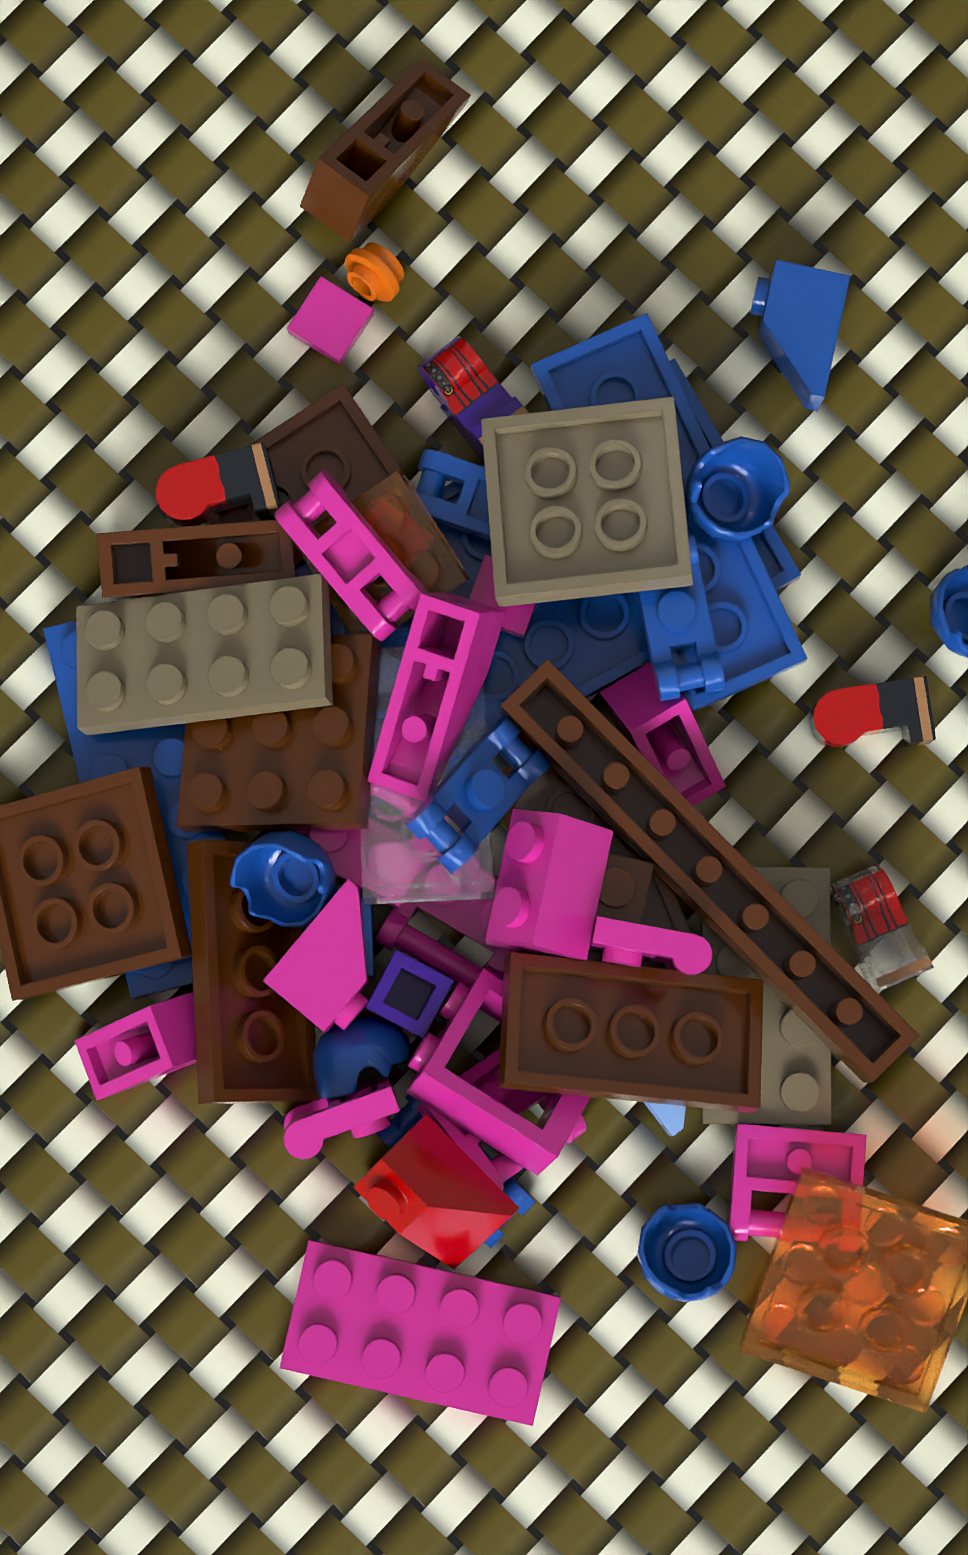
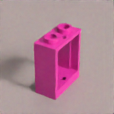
M483 968L469 986L458 981L447 996L438 1012L447 1021L438 1037L428 1032L412 1055L407 1066L417 1072L405 1092L538 1176L558 1158L591 1097L554 1093L537 1124L534 1125L445 1068L478 1009L501 1023L503 980Z

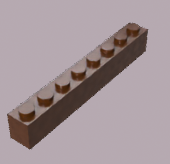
M548 659L501 704L500 715L502 717L508 715L521 729L519 734L534 749L538 748L551 762L550 766L644 861L654 863L653 870L761 980H764V983L863 1083L874 1082L920 1036Z

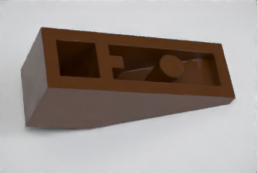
M421 59L318 158L300 207L350 243L386 207L466 106L471 95Z
M277 520L97 533L102 598L178 593L295 577L293 541Z

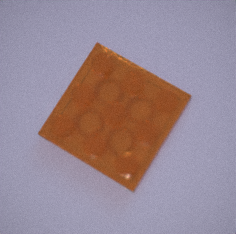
M801 1166L740 1340V1352L926 1413L968 1299V1221Z

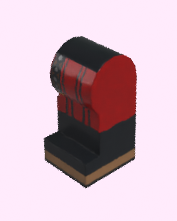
M264 442L175 465L161 475L156 486V500L161 510L174 524L182 527L199 526L205 523L214 512L253 503L254 511L259 519L274 516V513L282 506L269 452Z
M927 676L841 688L826 693L814 704L811 710L809 726L812 735L820 744L829 748L840 749L851 745L861 736L902 731L904 747L930 744L936 740Z

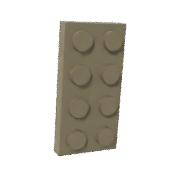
M322 574L76 606L77 728L85 735L333 705L329 583Z
M754 867L831 945L830 868ZM701 919V937L709 942L712 949L711 963L701 973L760 979ZM763 982L760 1109L753 1113L701 1108V1124L831 1125V1049Z

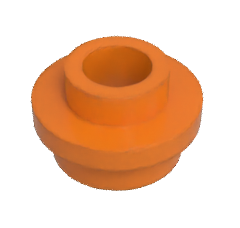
M370 242L363 248L353 249L345 258V266L348 271L347 281L352 289L362 298L369 301L377 299L382 302H390L399 293V283L404 279V270L396 257L383 246Z

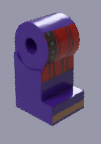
M459 336L417 366L422 380L441 404L440 408L483 463L484 450L481 419L529 414L516 397L512 398L487 369L474 349Z

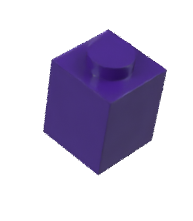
M395 950L368 999L369 1002L364 1008L411 1034L424 1038L454 980Z

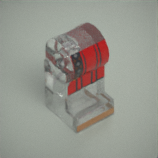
M873 865L830 884L832 899L843 923L841 927L865 981L876 992L934 968L923 944L919 945L901 908L895 889L880 865Z

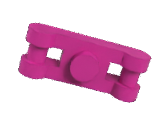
M322 470L308 482L310 490L296 503L288 500L274 513L275 518L364 626L377 639L384 641L398 628L396 621L409 609L416 610L420 593L429 592L420 580L403 565L351 503L338 482L330 474ZM327 510L337 523L321 536L312 522ZM381 575L393 590L377 602L365 588Z

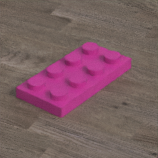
M309 1239L279 1368L533 1426L561 1296Z

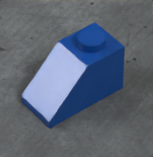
M776 260L770 278L758 277L750 314L761 316L757 336L805 409L818 411L827 389L850 275Z

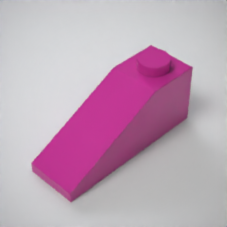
M449 592L420 593L367 782L420 801H424L437 787L487 677L506 611Z

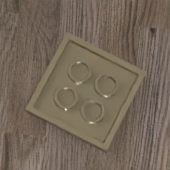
M674 397L481 419L494 592L498 607L693 586Z

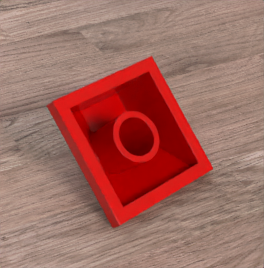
M427 1114L354 1186V1189L368 1202L369 1207L377 1216L386 1220L401 1236L452 1269L460 1265L519 1209Z

